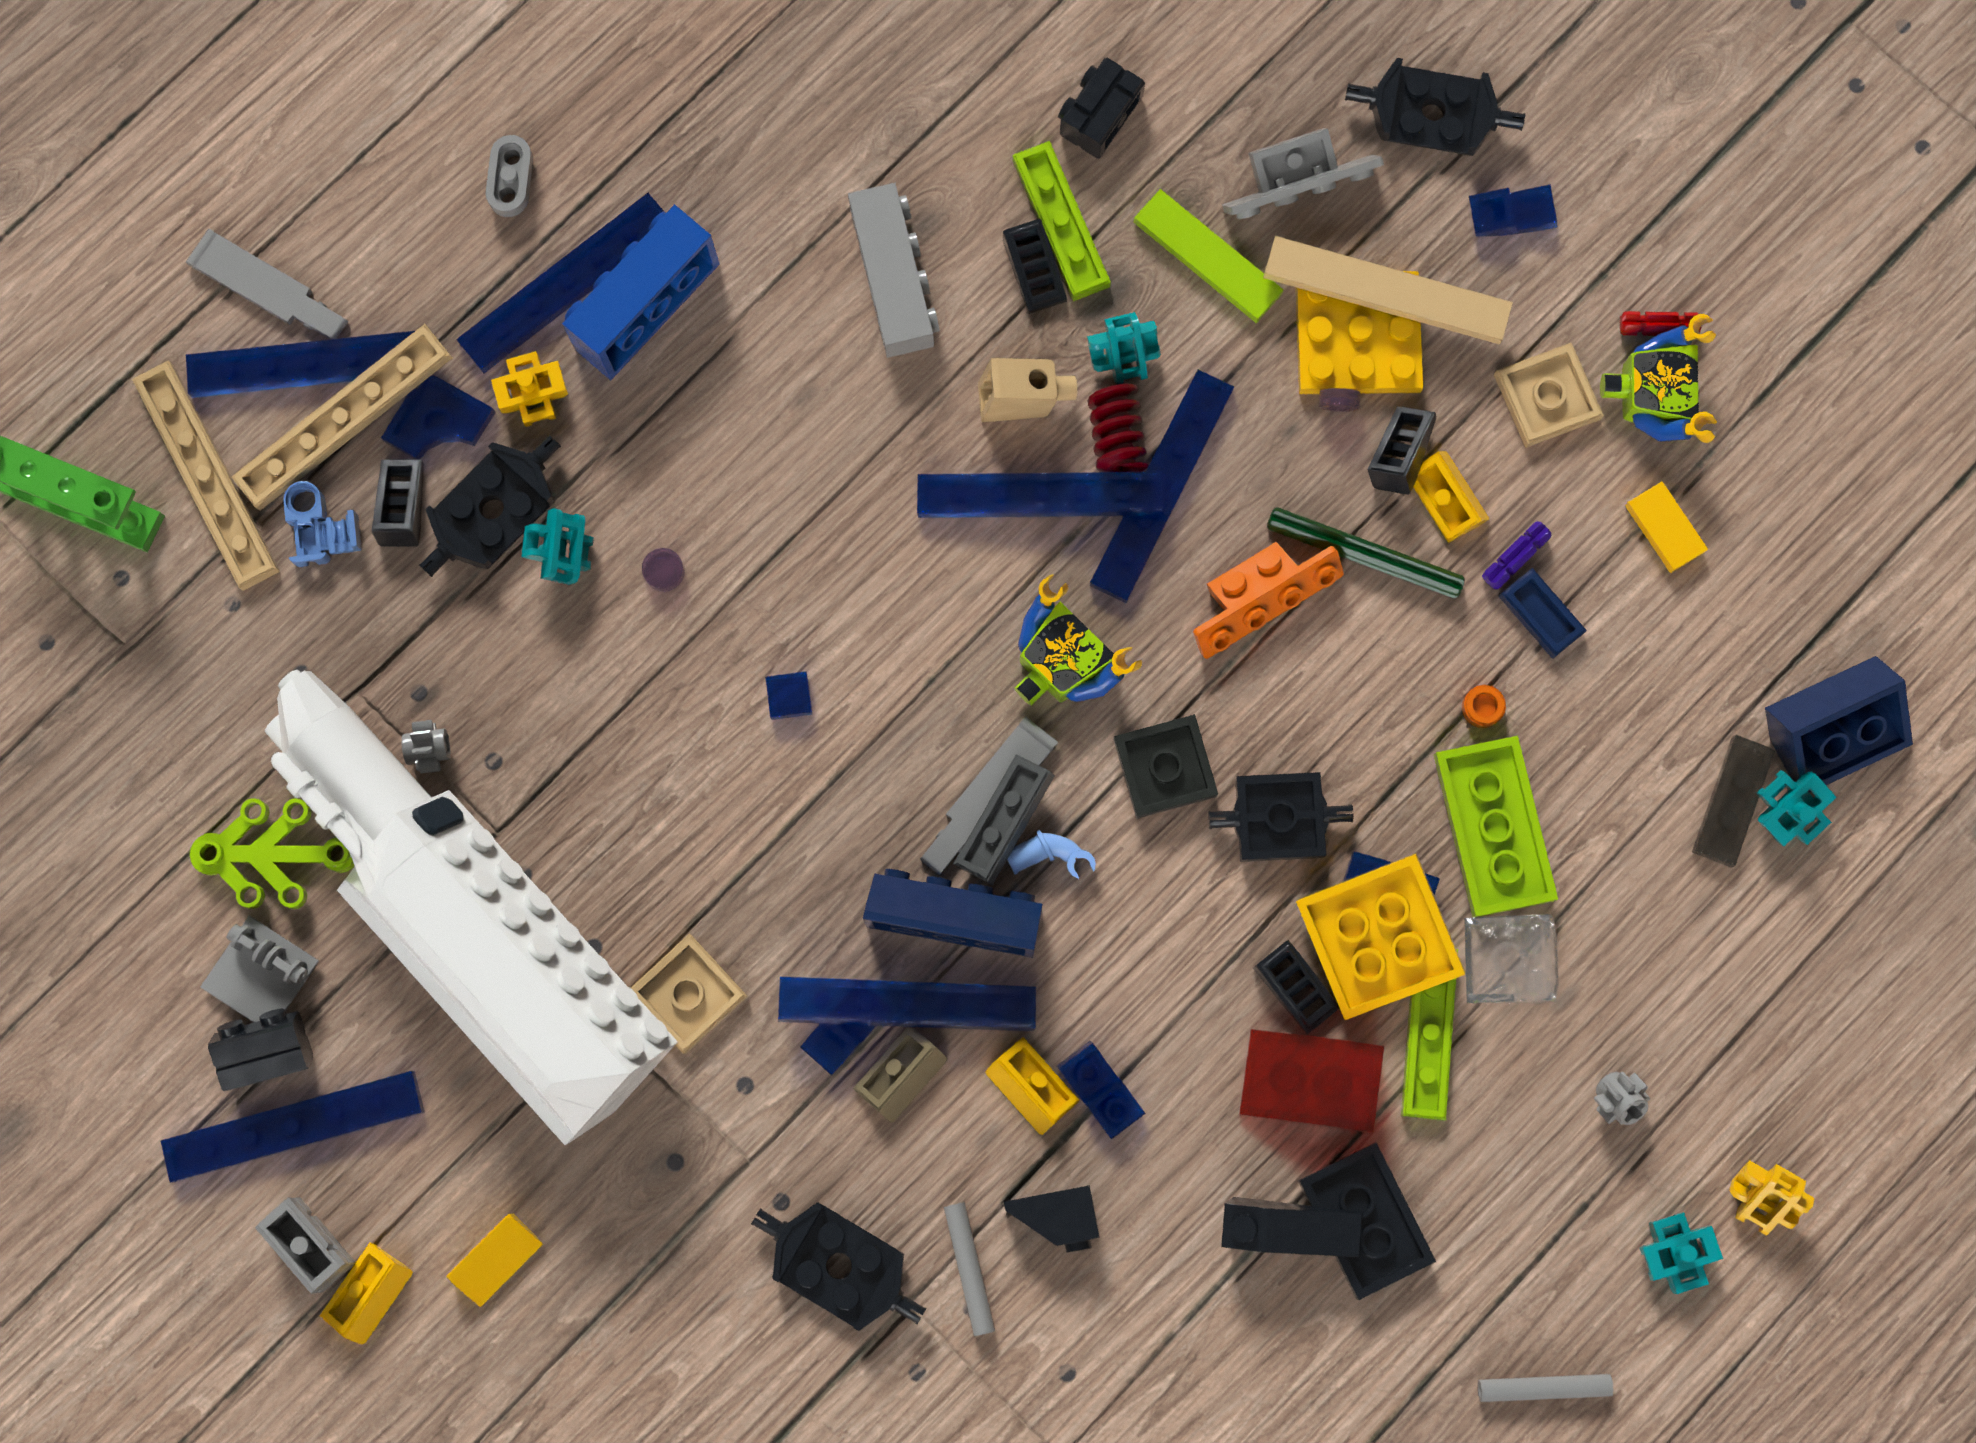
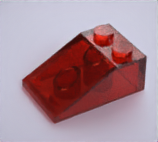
M1251 1029L1239 1115L1361 1134L1374 1133L1384 1046Z

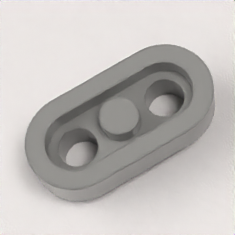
M507 135L499 138L493 144L490 152L486 198L491 209L503 217H513L520 214L526 208L529 201L533 154L528 143L516 135ZM510 157H520L516 164H507ZM507 194L515 195L514 200L509 203L502 201L503 197Z

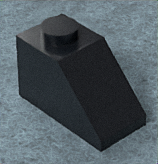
M1090 1185L1004 1202L1005 1211L1054 1245L1065 1244L1066 1253L1092 1248L1090 1239L1100 1238Z

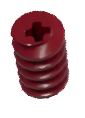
M1112 385L1094 392L1088 398V406L1093 410L1089 418L1091 424L1095 426L1091 433L1093 439L1097 441L1093 449L1095 455L1100 457L1095 465L1097 471L1103 474L1128 476L1140 473L1148 468L1147 463L1136 462L1137 458L1147 454L1146 448L1134 446V443L1145 438L1143 432L1132 431V427L1138 426L1143 422L1141 416L1130 415V412L1141 407L1138 400L1128 399V396L1134 395L1139 391L1137 385Z

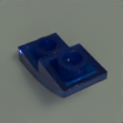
M1088 1041L1056 1066L1111 1140L1146 1114L1093 1042Z

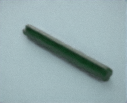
M1275 507L1272 510L1267 522V528L1273 532L1322 550L1333 546L1338 551L1339 556L1451 598H1457L1462 592L1465 578L1462 575L1279 507Z

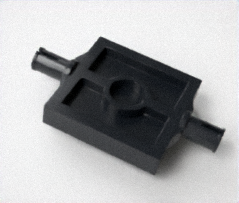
M1321 772L1236 776V802L1233 811H1208L1209 829L1234 827L1239 839L1240 862L1325 858L1327 856L1325 833L1328 823L1353 822L1354 813L1344 814L1353 812L1352 804L1327 806V802L1322 794Z

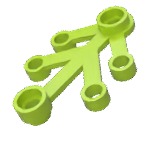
M256 798L248 799L242 804L240 809L241 815L221 834L206 833L201 835L194 841L190 849V860L193 867L205 875L219 874L236 892L237 902L248 909L260 907L265 900V892L261 886L248 882L233 863H250L278 892L280 903L290 909H299L306 903L307 891L303 886L292 882L275 863H323L328 869L337 873L348 872L355 866L350 852L337 837L328 840L324 846L277 845L296 826L307 823L311 818V808L305 801L298 798L287 801L283 807V815L251 845L235 844L254 825H261L269 818L270 811L268 805ZM254 805H260V816L256 819H251L249 817L250 808ZM296 805H302L304 809L303 815L298 819H292V808ZM215 846L217 850L216 857L211 861H206L204 857L206 849ZM335 847H342L344 850L343 857L339 861H333L331 859V851ZM254 888L257 892L256 899L252 903H246L244 899L245 892L248 889ZM293 888L298 889V900L294 903H288L286 898L288 891Z

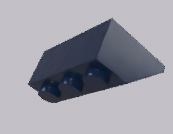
M1877 656L1765 707L1770 741L1788 775L1794 782L1805 773L1812 772L1825 785H1828L1913 745L1905 680Z

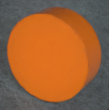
M1479 685L1472 688L1462 701L1464 718L1469 724L1477 728L1494 726L1501 720L1506 710L1504 696L1497 688L1490 685Z

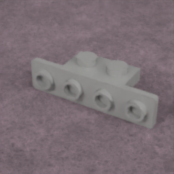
M1322 128L1248 153L1259 192L1222 204L1223 211L1230 215L1236 214L1237 219L1248 218L1261 212L1260 206L1274 202L1275 207L1284 206L1298 201L1297 194L1312 189L1313 194H1319L1336 188L1335 181L1350 177L1351 182L1374 175V168L1384 165L1381 156L1369 155L1338 166L1329 131L1326 128Z

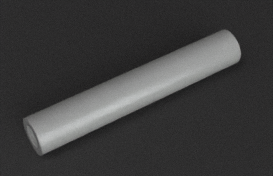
M965 1202L946 1206L944 1211L974 1336L994 1332L995 1328Z
M1610 1374L1478 1380V1396L1480 1402L1613 1396V1381Z

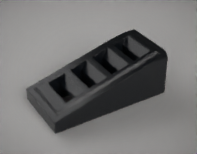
M1036 219L1004 230L1003 244L1028 313L1031 314L1067 302L1066 293L1042 220ZM1036 240V242L1027 244L1017 248V245ZM1041 253L1042 258L1022 264L1021 259ZM1047 269L1048 274L1027 280L1026 275ZM1052 284L1054 290L1032 296L1031 290Z
M1400 406L1396 407L1367 469L1372 486L1375 489L1406 495L1411 493L1437 418L1435 412ZM1407 425L1419 428L1418 431L1402 429V426ZM1397 441L1411 442V445L1397 443ZM1393 456H1397V457H1403V458H1405V459H1404V460H1400V459H1395V458H1392V457H1393Z
M381 460L371 530L378 545L383 547H416L419 545L424 469L422 460ZM391 477H411L410 482H391ZM390 493H409L408 497H390ZM389 510H406V513H389Z
M1289 940L1285 941L1253 967L1254 971L1306 1035L1340 1009L1337 1002ZM1287 958L1292 965L1275 977L1271 970ZM1298 971L1303 978L1286 991L1281 984ZM1309 984L1314 991L1296 1005L1292 997ZM1320 998L1324 1005L1310 1017L1306 1018L1302 1011Z

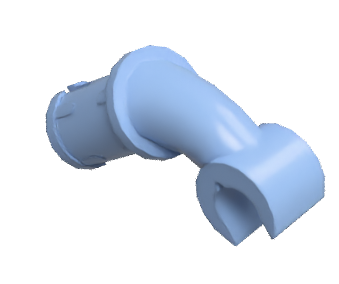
M1040 829L1036 831L1038 835L1015 846L1007 859L1015 875L1047 858L1053 861V856L1067 862L1068 871L1078 879V874L1074 870L1075 858L1087 859L1093 872L1096 865L1092 854L1082 850L1075 842L1060 835L1042 833Z

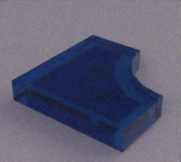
M432 374L408 393L382 434L381 439L415 460H420L429 449L442 443L463 442L475 446L496 412L491 406Z

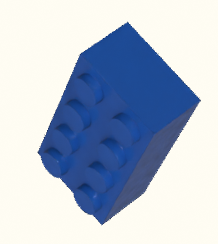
M675 204L667 213L664 211L659 213L652 220L649 232L639 242H632L624 250L619 264L611 272L605 271L598 277L593 285V291L583 302L581 300L575 302L568 309L562 325L575 351L611 381L720 265L711 234Z

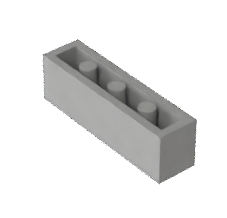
M896 183L848 193L850 211L886 357L889 358L934 347L933 333L940 332L935 308L927 309L924 295L930 294L925 270L917 271L914 259L921 256L915 232L908 234L905 220L911 219L907 196L898 195Z

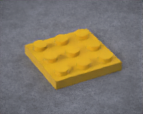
M1403 271L1419 276V271ZM1295 287L1299 394L1422 392L1421 322Z
M1417 853L1296 900L1344 1020L1466 974Z

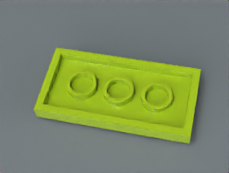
M1518 736L1436 752L1433 756L1472 918L1557 901L1558 895Z

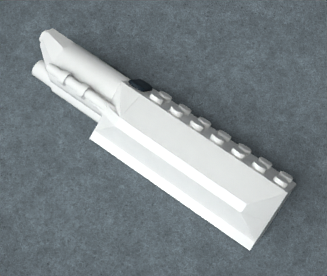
M294 670L287 674L278 685L280 688L277 697L279 715L265 729V733L282 751L272 756L271 763L287 781L286 788L295 798L301 797L316 814V822L324 830L330 829L350 852L355 867L337 891L566 1146L613 1114L678 1041L669 1033L666 1026L639 1000L636 993L609 967L607 961L580 935L578 929L551 903L549 897L541 892L530 880L520 865L512 860L494 840L492 834L481 826L450 790L431 797L357 714L311 671L300 672L299 670Z

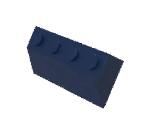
M885 869L884 875L874 873L863 915V921L867 928L1033 958L1043 905L1035 902L1034 895L1011 891L1009 898L993 895L994 888L978 884H969L968 890L951 887V880L927 876L926 883L909 880L910 873L896 869Z

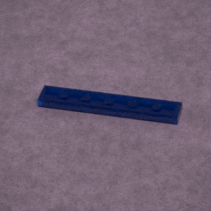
M649 193L645 194L457 338V342L482 373H486L568 310L575 302L590 293L598 277L605 271L611 272L619 264L621 255L628 245L634 241L639 242L649 232L652 220L664 210Z
M415 331L186 354L188 394L195 398L353 381Z
M1199 369L1197 370L1089 586L1127 604L1233 393L1234 386Z
M1165 472L918 474L917 515L918 518L1165 516Z
M780 977L778 1022L1034 1031L1036 1029V986Z
M408 1071L161 1140V1146L169 1182L175 1183L425 1113L415 1071Z

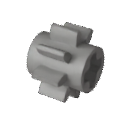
M432 720L412 722L413 732L402 734V752L406 765L416 764V770H420V773L441 771L440 761L449 760L451 757L450 740L446 728L437 729L436 723H433Z
M1624 1072L1610 1073L1596 1087L1597 1096L1594 1097V1100L1599 1104L1596 1110L1609 1124L1615 1119L1621 1125L1634 1124L1648 1110L1647 1101L1650 1100V1097L1645 1093L1648 1086L1636 1073L1632 1074L1629 1078Z

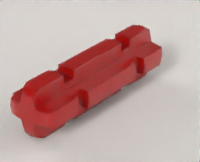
M1625 311L1620 316V333L1627 336H1637L1638 332H1642L1643 336H1657L1680 326L1689 328L1691 319L1699 313L1684 312L1683 316H1679L1678 312H1645V315H1640L1639 311Z

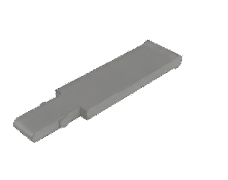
M210 229L206 231L186 261L192 268L289 325L296 319L309 330L313 329L335 342L348 323L345 318L328 309L322 302H316L309 298L312 293L310 288Z
M1025 717L946 813L951 822L944 830L937 834V839L920 860L938 875H941L952 860L959 855L1015 755L1017 754L1040 766L1059 742L1029 718Z

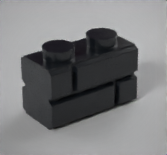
M1108 57L1103 59L1098 68L1093 65L1090 66L1080 83V87L1083 88L1076 99L1069 97L1058 114V118L1061 119V136L1074 145L1080 146L1082 150L1097 159L1101 158L1144 96L1145 82L1142 78L1129 70H1124L1121 65Z
M280 1008L259 1016L260 1021L244 1025L242 1020H234L219 1026L217 1033H214L208 1043V1050L213 1065L216 1067V1074L221 1089L228 1091L308 1069L313 1060V1052L308 1037L305 1034V1027L300 1012L295 1011L286 1014L285 1009Z

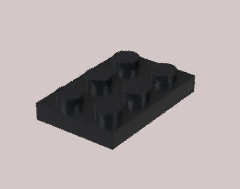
M1377 1142L1298 1180L1310 1206L1363 1212L1360 1256H1335L1356 1300H1361L1436 1262Z

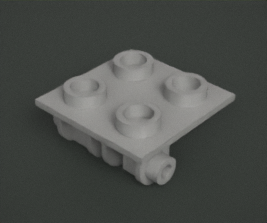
M248 916L241 927L236 924L230 929L226 937L231 941L200 988L251 1021L258 1022L260 1021L259 1016L268 1011L280 1008L285 1009V1011L287 1010L319 960L253 917Z

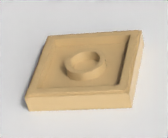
M1572 343L1501 368L1494 373L1496 382L1525 448L1599 421L1604 416Z
M690 933L631 987L639 1000L666 1026L669 1033L678 1041L676 1046L683 1054H687L748 997Z

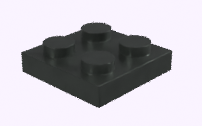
M1195 714L1114 736V743L1136 819L1218 796Z

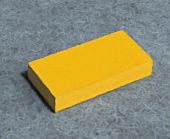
M1663 481L1626 503L1625 507L1670 574L1708 550Z

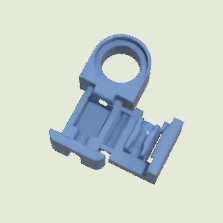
M299 481L287 488L283 502L285 521L290 526H294L297 556L289 557L293 564L297 567L309 566V562H316L318 565L327 564L330 562L331 557L324 552L325 550H329L331 555L362 551L359 518L354 510L347 511L346 520L333 521L332 517H327L324 495L314 484L307 481ZM306 491L314 493L315 504L309 511L299 512L295 510L294 500L298 494Z

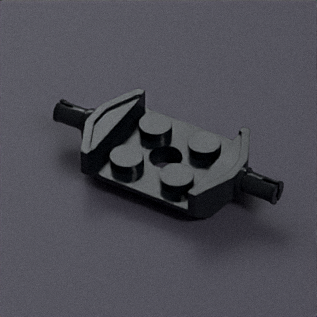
M1396 58L1378 83V86L1370 88L1350 83L1347 85L1345 101L1369 103V110L1373 111L1377 133L1383 141L1473 156L1489 133L1495 131L1497 126L1522 131L1525 122V113L1505 111L1497 107L1498 102L1488 73L1482 72L1480 79L1402 66L1403 59ZM1427 105L1438 106L1443 113V118L1436 121L1429 120L1423 115L1422 108Z
M548 434L532 453L529 451L527 454L523 451L492 442L488 446L491 452L434 509L430 505L425 509L435 537L439 542L436 545L438 548L419 564L429 576L433 577L448 559L452 562L457 559L478 568L489 569L524 533L525 526L533 524L555 502L543 473L545 469L543 463L561 447L555 439L553 440L552 436ZM490 500H500L504 505L502 514L495 519L483 517V507Z
M819 1202L790 1222L784 1221L783 1223L763 1211V1209H759L756 1216L765 1220L767 1224L754 1218L751 1225L773 1236V1240L776 1241L773 1280L784 1284L853 1326L857 1331L866 1327L888 1310L892 1312L896 1310L901 1315L915 1322L916 1325L919 1323L921 1317L910 1311V1309L923 1316L927 1308L903 1296L904 1292L901 1291L904 1253ZM836 1253L847 1255L852 1262L850 1274L843 1279L834 1278L827 1269L829 1258Z

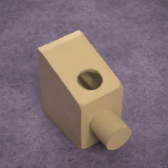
M991 358L978 382L981 422L1046 417L1057 401L1076 400V377L1056 376L1055 363L1049 359Z

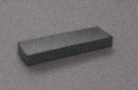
M1016 754L953 864L993 885L1055 775L1051 771Z

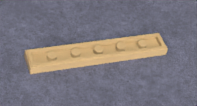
M1275 236L1263 278L1499 345L1503 340L1513 302L1278 236Z
M426 324L422 325L235 473L232 479L253 506L261 511L284 493L290 485L308 474L453 359V357Z
M168 360L133 378L132 380L238 587L244 591L279 573L280 570L174 365Z

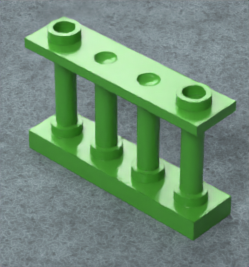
M0 436V493L148 553L165 515L160 511L133 501L136 494L135 490Z

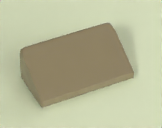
M909 1024L853 1089L889 1122H894L947 1061V1057Z

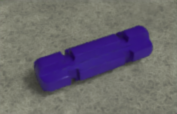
M1539 521L1534 522L1526 530L1524 536L1521 535L1497 559V563L1493 562L1482 575L1484 581L1493 589H1499L1508 581L1510 575L1513 576L1537 552V548L1540 549L1551 538L1552 533L1543 523Z

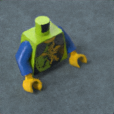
M1698 314L1691 319L1689 328L1680 326L1666 331L1636 347L1634 352L1624 362L1622 374H1602L1600 381L1601 398L1622 399L1623 419L1634 422L1635 427L1657 441L1689 440L1692 435H1695L1701 442H1711L1715 438L1712 431L1700 430L1704 425L1709 423L1716 424L1717 421L1709 412H1699L1698 345L1691 344L1694 339L1702 343H1710L1715 339L1716 333L1713 331L1699 334L1700 327L1705 323L1712 322L1713 319L1708 315Z
M1054 574L1049 575L1040 582L1038 587L1040 595L1035 598L1023 619L1018 647L1021 651L1020 663L1029 674L1014 689L1031 706L1046 691L1060 703L1067 699L1080 702L1102 697L1124 678V674L1137 671L1142 666V660L1134 662L1130 667L1125 663V654L1131 651L1132 647H1126L1113 653L1061 601L1055 606L1054 602L1067 593L1068 585L1065 583L1058 593L1052 592L1049 588V582Z

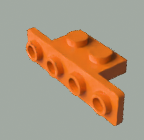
M1275 542L1207 583L1210 595L1224 611L1194 629L1193 633L1201 655L1205 659H1209L1218 652L1226 650L1230 645L1251 632L1262 628L1272 619L1289 609L1295 608L1308 597L1323 588L1331 586L1344 575L1338 551L1333 546H1330L1302 564L1297 565L1282 547Z

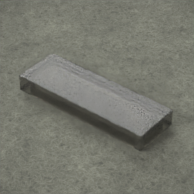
M1734 735L1731 738L1692 853L1731 868L1736 866L1759 799L1756 792L1763 788L1775 749L1739 735Z

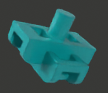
M1135 312L1104 319L1106 332L1087 336L1093 369L1097 372L1112 370L1116 385L1124 384V380L1138 376L1140 380L1148 379L1146 361L1157 359L1161 356L1157 338L1158 331L1154 320L1140 324ZM1136 361V367L1122 370V364Z
M553 508L548 510L546 525L529 524L525 526L522 558L542 562L540 579L571 585L578 581L580 571L584 572L591 569L588 553L589 546H593L594 537L584 535L586 522L584 515H572ZM562 527L569 528V531L562 530ZM539 536L544 537V543L538 547ZM567 543L570 544L569 558L565 557ZM557 569L564 570V574L557 572Z
M1780 770L1775 775L1777 778L1765 789L1761 788L1756 792L1768 806L1758 817V822L1782 846L1789 843L1795 836L1801 842L1808 845L1832 823L1822 811L1837 797L1815 773L1807 772L1794 782L1786 772ZM1786 787L1788 792L1776 801L1775 797ZM1808 790H1810L1815 795L1814 798L1810 795ZM1816 820L1817 822L1806 832L1803 830L1809 823Z
M1684 1212L1649 1222V1229L1654 1242L1641 1246L1639 1249L1641 1254L1644 1255L1650 1280L1655 1281L1666 1277L1673 1294H1680L1708 1285L1709 1282L1703 1265L1723 1259L1713 1227L1705 1226L1690 1230ZM1677 1232H1678L1677 1235H1674V1236L1665 1238V1236H1668V1235H1671V1234H1674V1233H1677ZM1698 1238H1700L1705 1255L1701 1254L1699 1245L1696 1240ZM1668 1248H1669V1250H1670V1253H1671V1256H1672V1259H1673L1675 1265H1673V1263H1672V1260H1671V1257H1670ZM1692 1276L1694 1277L1693 1279H1690V1280H1687V1281H1684V1282H1681V1281H1680V1280H1683V1279H1686V1278H1689V1277H1692Z

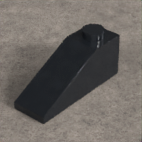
M1233 1197L1224 1206L1221 1247L1263 1253L1359 1257L1363 1212Z

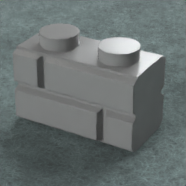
M288 1197L257 1224L255 1229L311 1294L322 1293L356 1262L318 1217L311 1216L312 1210L301 1198Z

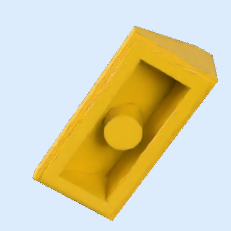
M1438 451L1422 462L1413 488L1448 543L1489 520L1487 513L1448 452Z
M1024 1037L996 1059L985 1071L991 1081L1040 1135L1048 1131L1080 1101Z
M509 1213L446 1277L474 1303L482 1307L544 1244L514 1213Z
M369 1242L320 1314V1317L344 1338L361 1345L365 1344L413 1272L380 1247Z

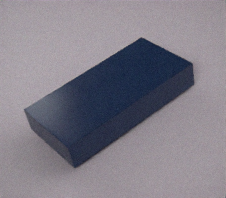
M1533 568L1498 596L1552 659L1587 631Z

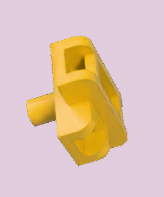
M536 351L507 359L509 375L491 379L501 413L507 414L520 410L525 427L532 426V423L544 419H557L552 401L568 395L558 360L542 365ZM533 363L531 368L521 371L517 370V367ZM509 388H510V390H511V394H512V397H513V398L510 397L509 390H508ZM544 402L542 407L528 409V406Z
M1749 1160L1732 1179L1730 1185V1193L1736 1199L1742 1201L1737 1208L1736 1219L1744 1222L1746 1219L1760 1226L1759 1232L1766 1236L1778 1223L1786 1228L1793 1229L1798 1224L1801 1215L1808 1213L1813 1207L1814 1197L1804 1192L1805 1180L1778 1164H1775L1772 1169L1767 1171ZM1759 1207L1768 1214L1764 1216L1761 1213L1755 1211V1209Z

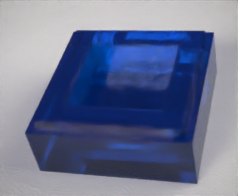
M807 671L765 677L771 720L813 715Z

